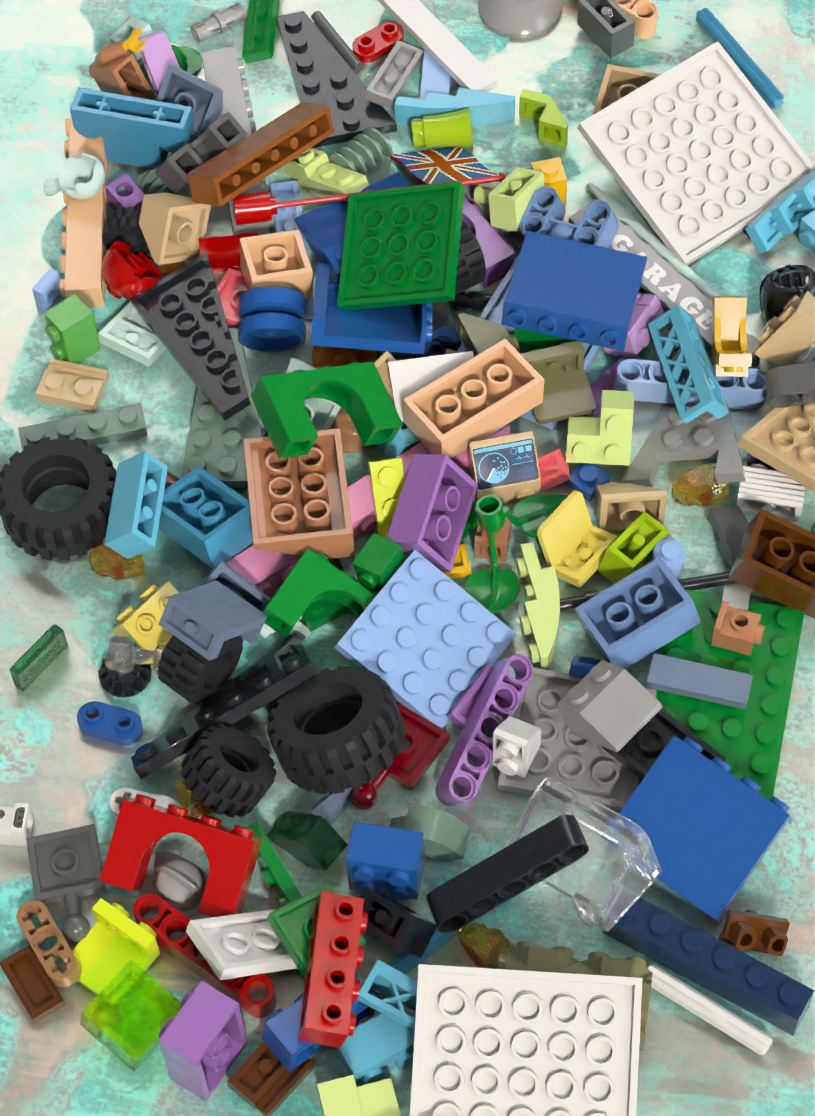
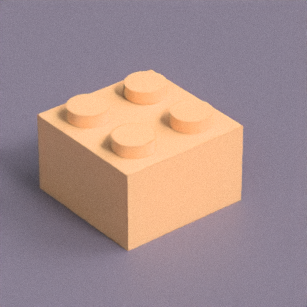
M299 230L239 238L240 266L247 290L262 287H280L295 290L303 294L305 298H312L313 271Z

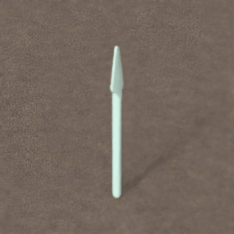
M588 182L587 187L598 200L605 201L611 206L616 218L624 223V225H629L634 233L641 240L649 243L665 261L671 262L676 271L684 278L690 279L701 293L711 299L712 296H720L636 220L628 209L594 184Z

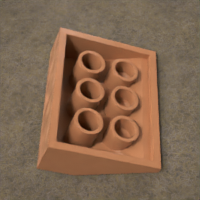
M340 428L317 431L318 438L308 455L279 459L269 436L243 439L254 548L303 556L309 548L313 552L322 553L328 559L355 556Z

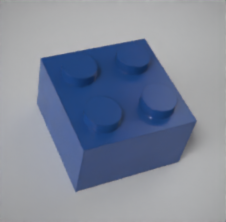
M354 822L346 857L349 889L361 894L366 886L389 895L398 901L418 900L425 866L424 832Z

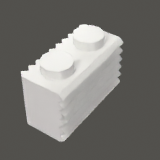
M743 465L746 481L740 482L736 507L739 506L744 514L756 515L762 508L780 518L788 519L789 521L794 520L795 522L800 521L805 493L803 485L777 470L767 469L764 465Z

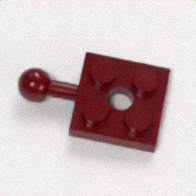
M396 702L404 721L405 739L409 740L413 745L406 751H400L397 757H393L392 765L387 770L383 769L380 771L378 778L372 782L369 779L366 783H362V787L355 790L352 789L350 793L352 804L360 810L372 808L378 798L376 790H378L388 776L408 789L413 790L450 741V733Z

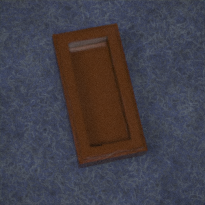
M31 945L0 962V967L34 1024L66 1005Z

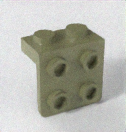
M582 341L563 342L557 346L533 349L521 354L544 378L543 402L532 409L538 424H547L568 419L571 416L577 417L596 411L597 403L584 370L585 349Z

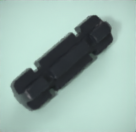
M459 293L455 295L454 308L457 311H467V308H471V311H483L493 294H472V296H467V294Z

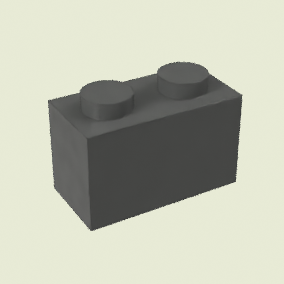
M578 0L577 24L610 58L634 46L635 21L614 0Z

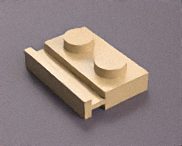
M50 358L48 368L45 369L35 392L37 401L96 412L105 390L106 380H109L108 370Z

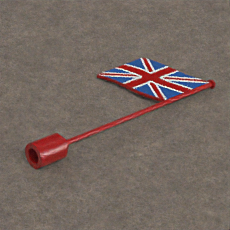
M461 147L393 154L390 157L391 160L402 165L413 179L423 185L461 181L466 186L491 182L501 183L506 178L503 173L499 172L498 175L484 167L472 153ZM269 191L239 194L233 198L236 225L272 221V215L278 214L277 208L348 200L349 194L276 202L275 196L269 197Z

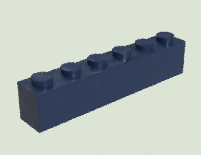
M622 887L604 914L602 933L794 1036L810 1006L814 993L813 989Z

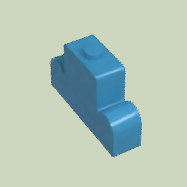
M79 87L70 107L74 129L86 138L95 139L101 136L108 161L154 169L161 166L169 152L175 153L188 143L194 128L193 112L190 106Z

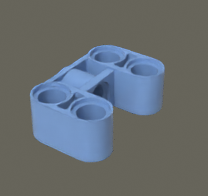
M544 186L534 192L519 224L524 238L527 231L535 232L539 230L536 233L610 248L618 231L619 224L611 206L607 202L601 200L592 202L586 208L580 223L571 224L562 221L566 210L554 188Z

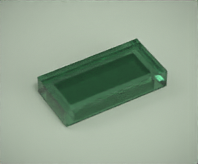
M56 624L52 625L10 668L12 679L17 688L24 692L68 647L62 628Z

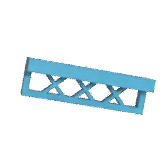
M676 305L650 322L648 327L681 421L686 424L706 411L720 419L727 415L729 411L695 317L681 306ZM672 322L673 327L668 338L662 337L659 329ZM674 345L681 347L677 361H672L669 358ZM682 369L689 370L690 372L685 386L678 384ZM691 393L697 394L700 403L688 410L686 404Z
M377 960L363 984L357 1000L415 1031V1017L413 1018L406 1014L403 1005L416 1012L418 981ZM373 988L390 998L380 1000L368 992Z

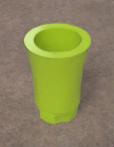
M470 107L440 115L423 116V119H412L414 147L421 148L426 146V149L438 147L473 148Z

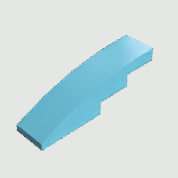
M460 87L456 96L428 92L425 100L397 96L394 104L395 122L400 125L412 126V119H423V116L440 115L469 107L472 126L511 121L515 118V96Z
M815 169L780 195L745 228L758 253L768 252L783 235L791 234L799 227L801 218L815 210Z

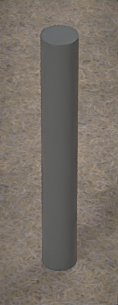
M315 11L311 16L312 20L354 72H360L364 67L363 63L320 11Z

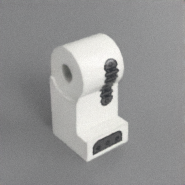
M15 803V807H0V844L27 846L26 838L32 837L35 821L29 803Z

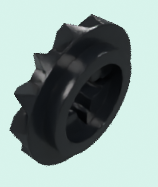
M127 647L124 651H112L111 656L107 659H102V665L100 670H98L99 681L103 689L110 695L121 698L137 695L148 686L151 680L152 669L149 659H146L139 650L134 652L130 651ZM127 666H130L132 674H124L122 677H119L118 669H125Z

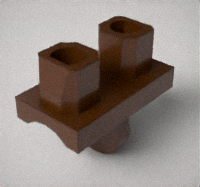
M727 909L725 925L718 939L736 949L782 956L788 942L786 935L790 922L785 918L757 914L754 910L739 911Z

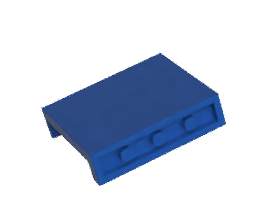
M527 231L504 300L501 325L624 351L637 296L643 282L647 257Z
M318 263L311 345L424 354L425 343H431L432 303L361 310L339 309L337 307L339 282L329 281L330 264Z
M673 736L601 839L721 924L726 917V909L787 822L789 824L793 822L792 817L787 813L790 807L773 795L770 800L760 795L758 791L761 787L749 778L743 776L741 780H738L729 773L732 767L718 757L714 756L712 760H709L701 754L703 748L686 736L682 741Z

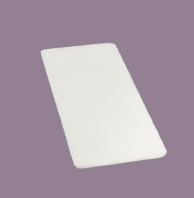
M739 583L724 585L722 601L729 602L731 607L748 610L750 588Z

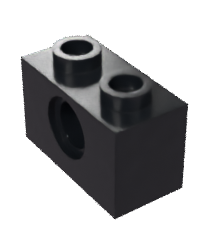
M365 886L359 898L364 899L363 912L368 913L366 929L393 947L421 958L438 926L394 898Z

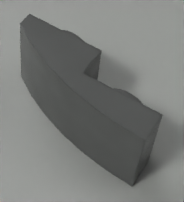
M739 506L710 509L707 520L720 536L718 549L732 567L749 522Z

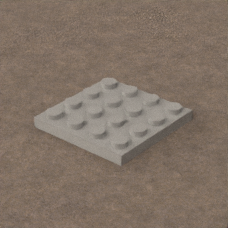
M533 667L532 677L513 717L541 728V745L525 778L516 774L513 776L507 775L500 771L497 790L619 813L639 786L640 778L601 748L600 745L572 734L557 703L583 677ZM646 688L656 698L657 690Z

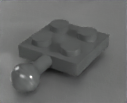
M95 824L26 838L35 901H41L45 905L65 901L67 918L63 921L62 933L71 942H80L90 931L88 919L81 915L79 897L106 892L105 883L100 881L103 867Z

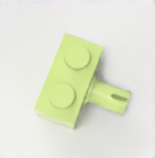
M517 167L496 188L482 184L475 188L474 202L489 205L491 227L501 228L507 232H518L520 230V220L532 195L536 190L545 186L544 172Z

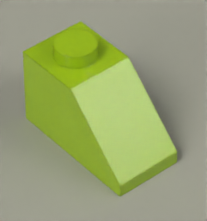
M644 511L607 548L598 571L616 584L645 566L651 559L656 544L666 539L670 530Z

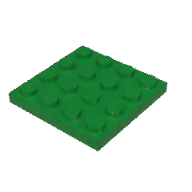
M461 181L349 194L337 307L339 309L361 310L454 301L465 186Z

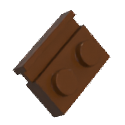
M263 1042L229 1078L227 1086L251 1107L259 1110L263 1116H271L316 1067V1061L313 1058H309L288 1072L266 1043Z

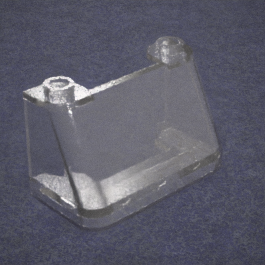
M546 777L536 787L506 847L559 816L574 815L589 846V851L581 859L544 879L542 882L572 898L579 909L577 915L585 924L590 927L596 925L609 932L662 873L651 841L645 831L632 820L557 780Z

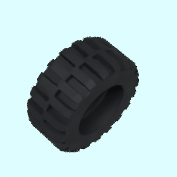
M58 436V439L53 440L50 437L41 438L40 443L33 444L31 442L23 447L24 451L21 453L15 452L9 458L10 465L5 464L0 471V515L7 535H10L12 542L17 547L24 548L25 553L31 556L40 554L41 559L50 561L53 560V557H59L60 561L70 560V556L74 555L82 557L88 554L87 550L91 548L96 550L104 544L103 539L106 537L116 479V469L113 467L109 456L102 453V449L91 443L88 446L87 440L75 437V440H70L69 436ZM74 485L87 491L81 501L66 510L48 512L33 507L35 500L43 492L55 486Z
M337 666V669L334 670L329 668L319 670V674L310 677L287 691L285 696L281 695L276 701V709L271 711L267 727L270 743L287 778L292 783L298 785L299 788L309 792L313 789L318 794H327L328 791H332L335 794L344 793L345 789L351 787L355 790L362 787V783L370 779L372 782L378 778L379 772L383 769L387 770L394 761L393 757H397L402 748V743L405 739L404 721L389 685L378 674L370 670L367 672L366 669L354 666L353 669H350L348 666ZM344 726V727H342V728L339 729V730H336V731H334V732L328 733V732L332 731L333 729H336V728H338V727Z

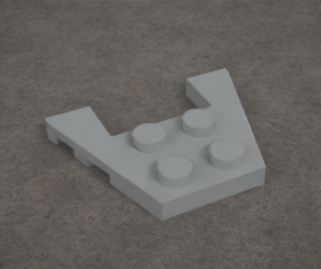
M677 407L666 408L625 472L622 482L653 487L659 462L717 458L714 473L717 483L746 481V474L730 411L720 419L706 411L686 424L681 421Z

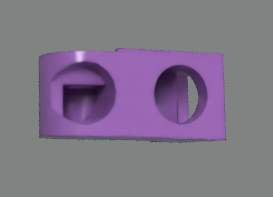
M127 173L105 187L107 204L112 209L117 211L118 207H123L124 210H128V207H133V211L141 209L145 194ZM124 186L125 190L117 194V189Z

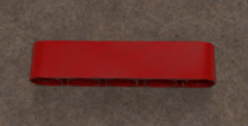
M155 894L141 895L136 899L133 904L136 923L143 922L153 929L157 935L155 937L157 945L212 987L238 1002L239 1007L251 1016L264 1018L275 1010L277 1000L274 986L266 975L257 974L238 977L234 980H219L206 960L196 958L200 951L186 933L190 921L189 918ZM148 912H158V915L153 919L143 918ZM176 931L185 932V935L180 939L169 938ZM259 991L268 994L261 1001L251 999L252 995Z

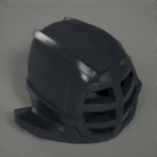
M788 264L765 276L760 285V309L767 323L774 316L778 318L784 311V306L795 295L800 298L808 290L815 297V272L812 268L806 265Z

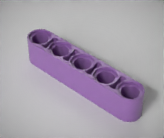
M515 654L500 660L493 666L436 784V796L442 804L455 806L470 801L476 795L493 760V733L496 727L509 716L513 717L532 677L533 666L526 656ZM509 665L515 671V679L509 673ZM495 694L502 700L501 707L495 702ZM482 723H484L488 729L487 737L481 731ZM468 752H470L474 758L473 766H471L467 761ZM454 781L460 787L459 796L453 791L452 785Z

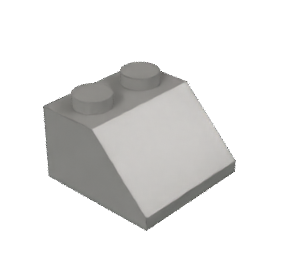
M603 660L594 666L557 703L572 734L615 752H618L662 708L661 703L626 669Z

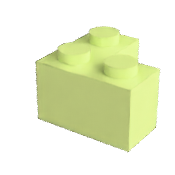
M602 390L600 418L569 417L566 462L630 466L634 391Z
M354 1075L317 1084L323 1116H401L391 1078L356 1087Z

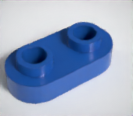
M99 701L88 702L78 710L77 722L83 734L89 737L128 746L136 743L143 734L141 718L132 710ZM91 714H99L98 717L94 719L88 718ZM130 722L129 726L120 727L121 723Z

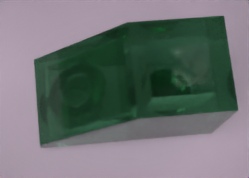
M289 810L281 814L274 821V827L266 835L272 842L307 867L325 871L348 846L324 816Z

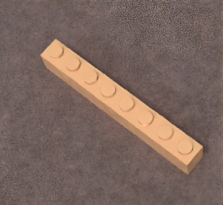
M70 113V119H65L66 136H69V141H64L65 157H81V153H86L98 158L105 170V182L99 193L88 200L75 199L63 193L64 203H67V208L62 209L63 226H66V232L61 233L63 250H66V255H61L60 259L61 271L65 273V279H60L61 297H66V299L75 294L88 308L105 307L106 283L102 277L101 266L106 254V245H103L102 234L107 215L105 187L108 184V160L103 138L99 136L93 139L80 135L73 127Z

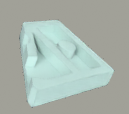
M131 301L98 333L99 343L148 367L166 350V347L134 309Z

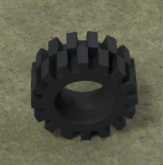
M118 207V212L113 209L110 211V214L106 215L102 239L103 245H106L107 250L115 241H122L132 246L129 251L135 255L140 251L146 256L147 253L151 255L139 226L140 208L138 211H133V207H128V210Z

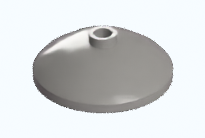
M479 0L478 10L483 23L493 32L508 38L526 39L542 35L555 26L562 13V0Z

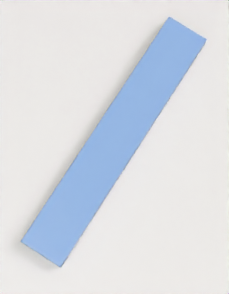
M298 180L269 183L270 197L275 196L276 202L300 199ZM302 206L277 208L278 214L273 215L275 233L299 230L294 222V218L303 215ZM300 232L308 256L307 242ZM313 285L312 298H306V316L302 320L306 328L312 327Z

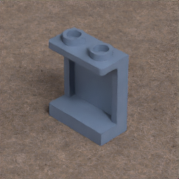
M216 580L170 596L159 625L211 661L218 658L223 643L226 640L241 635L249 643L256 642L267 615Z

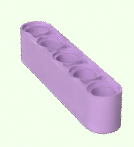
M164 30L137 38L140 41L148 39L139 54L156 97L158 96L168 66L173 64L179 67ZM190 138L188 144L190 145L195 140Z

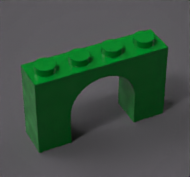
M353 362L343 366H324L320 369L306 371L300 369L292 373L277 375L270 373L260 377L251 394L279 459L308 455L318 438L317 431L304 404V401L307 399H327L342 407L352 419L364 446L392 442L403 424L374 362Z
M308 548L262 612L267 615L264 623L286 638L304 611L316 602L335 601L348 607L358 619L378 593L373 590H367L357 583L353 575L346 571H340L330 564L325 555L320 552H313ZM350 661L347 666L353 669L355 665Z

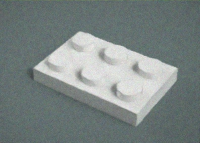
M277 909L189 921L186 933L219 980L297 968L267 920L268 915Z

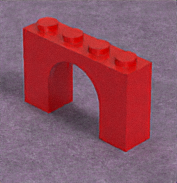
M136 794L135 798L122 801L100 877L101 882L129 891L141 889L156 844L169 833H183L191 836L201 844L209 861V876L198 913L210 917L242 913L263 840L253 836V829L240 825H234V828L230 829L221 826L222 820L203 814L200 819L188 815L189 810L173 804H168V808L155 805L156 799L141 794Z

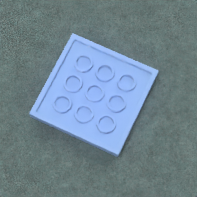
M414 550L334 648L355 666L362 667L367 672L370 670L381 676V679L385 680L389 685L396 700L406 708L443 729L450 720L446 715L481 669L488 664L492 666L516 636V633L425 557Z

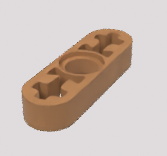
M30 900L24 903L19 908L16 919L47 975L58 987H69L75 984L81 976L82 967L53 916L41 901ZM34 914H37L39 921L43 925L38 929L30 918ZM51 936L57 937V943L53 948L41 950V944L46 938ZM60 957L68 969L65 973H61L59 966L55 962Z

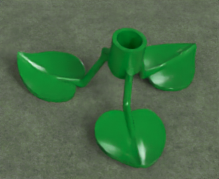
M545 494L527 497L514 506V516L510 513L509 507L503 508L501 499L496 495L482 496L477 503L473 501L461 541L467 537L469 530H477L480 523V526L488 531L492 571L479 570L474 572L465 583V591L492 614L508 608L515 601L520 590L519 579L514 571L509 569L498 571L494 532L499 531L503 527L506 517L514 526L522 525L523 532L527 536L538 538L537 530L541 523L560 506L561 502L568 495Z

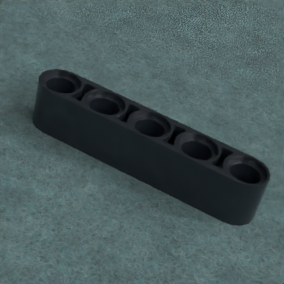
M562 815L551 820L429 892L426 896V901L439 932L449 933L462 928L585 856L589 851V846L574 815Z

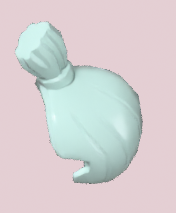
M81 153V157L70 156L65 160L59 178L46 179L44 181L43 191L45 196H54L62 191L64 194L75 199L88 200L99 193L105 182V170L102 162L98 158L86 153Z

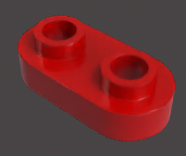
M395 22L380 24L354 39L352 43L354 54L362 63H372L391 52L398 40L404 42L403 28Z

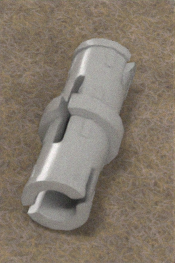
M237 3L220 13L216 11L206 20L190 27L194 39L200 43L218 33L223 34L233 25L247 20V12L241 3Z

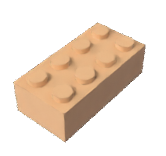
M504 339L403 400V422L432 454L447 455L451 459L469 448L470 442L484 439L541 404L544 394V378Z

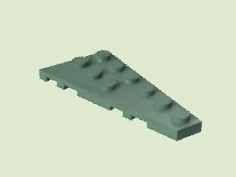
M229 328L251 405L224 421L197 388L181 478L199 466L230 488H248L243 439L263 437L259 414L251 397L253 387L247 367L244 346L238 341V328Z

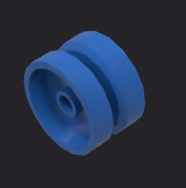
M262 287L248 290L240 295L238 314L242 320L238 325V341L241 345L264 352L289 351L304 345L306 341V325L302 320L306 316V298L303 294L287 288Z

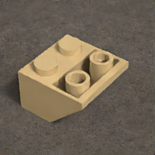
M808 290L800 298L795 295L784 306V311L778 318L774 316L763 327V332L757 338L759 345L754 352L755 355L781 366L791 365L815 341V297Z

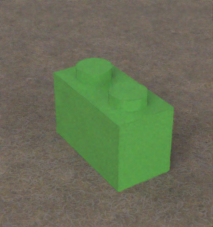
M75 294L44 313L47 323L45 331L52 342L50 350L57 360L79 364L101 350L93 312Z

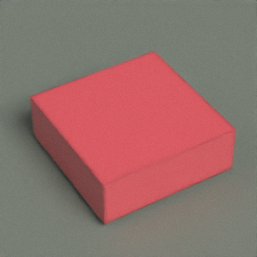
M560 448L537 458L541 479L540 489L542 491L571 479L565 454Z

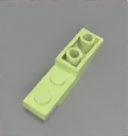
M312 147L280 168L294 181L298 180L299 185L317 197L358 193L369 186L365 175L330 163L326 152Z
M530 542L520 544V558L515 560L519 577H525L527 585H524L526 602H524V615L519 616L523 635L529 634L531 643L528 644V652L531 663H537L540 669L549 670L556 650L559 633V586L554 566L541 569L534 543Z

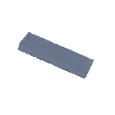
M654 653L646 687L746 710L753 675Z

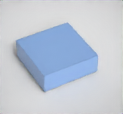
M51 268L32 288L37 308L46 311L61 294L59 273Z

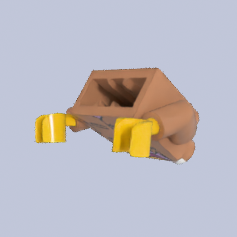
M134 29L127 41L119 40L110 44L95 56V61L89 66V73L95 79L101 91L156 101V95H154L135 57L129 52V49L133 52H140L148 39L142 41L137 39L142 32L141 29Z

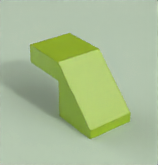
M523 88L519 96V116L539 122V141L566 148L568 144V123L552 97Z

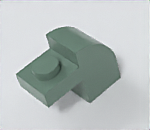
M415 806L408 808L406 816L391 819L390 827L424 832L425 855L435 862L439 863L464 858L470 826L454 815L435 808Z

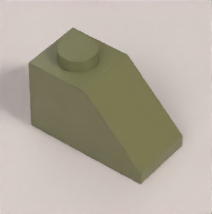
M466 313L457 315L460 338L467 351H473L474 357L504 339L520 353L516 337L514 335L510 336L504 325Z

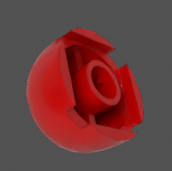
M115 241L108 249L102 261L101 273L105 283L108 285L106 289L111 295L118 299H121V297L130 299L154 286L162 279L159 278L162 273L144 253L140 251L135 255L129 251L132 246L122 241Z

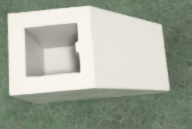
M509 716L496 727L493 733V766H496L504 774L511 776L516 774L525 778L541 745V728Z

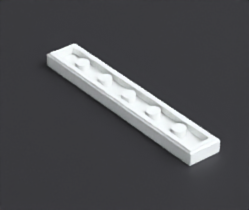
M377 0L462 88L489 92L498 87L497 79L419 0Z

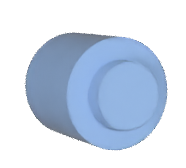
M661 540L656 544L650 562L660 557L675 578L678 579L686 559V550L676 540Z

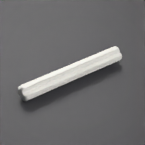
M651 964L647 968L653 972L651 983L653 989L757 1054L764 1055L768 1051L773 1040L770 1035L657 965Z

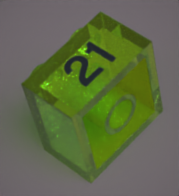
M130 960L81 1013L80 1025L135 1072L159 1045L158 1040L160 1039L159 1032L168 1019L174 1020L181 1010V1002Z

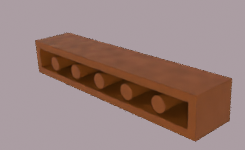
M301 102L188 173L187 178L193 202L221 207L333 134L334 128L329 105Z

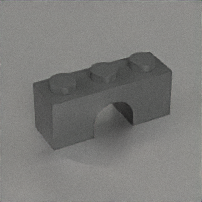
M228 111L211 124L190 145L187 143L166 159L155 173L173 194H178L189 185L188 173L238 143L248 134Z

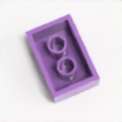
M413 454L386 539L401 545L406 559L416 550L441 572H451L478 484L447 455Z
M201 981L195 990L190 989L186 993L180 1005L181 1010L174 1020L168 1019L159 1032L160 1039L158 1042L171 1080L207 1102L248 1041L239 1003L204 981Z

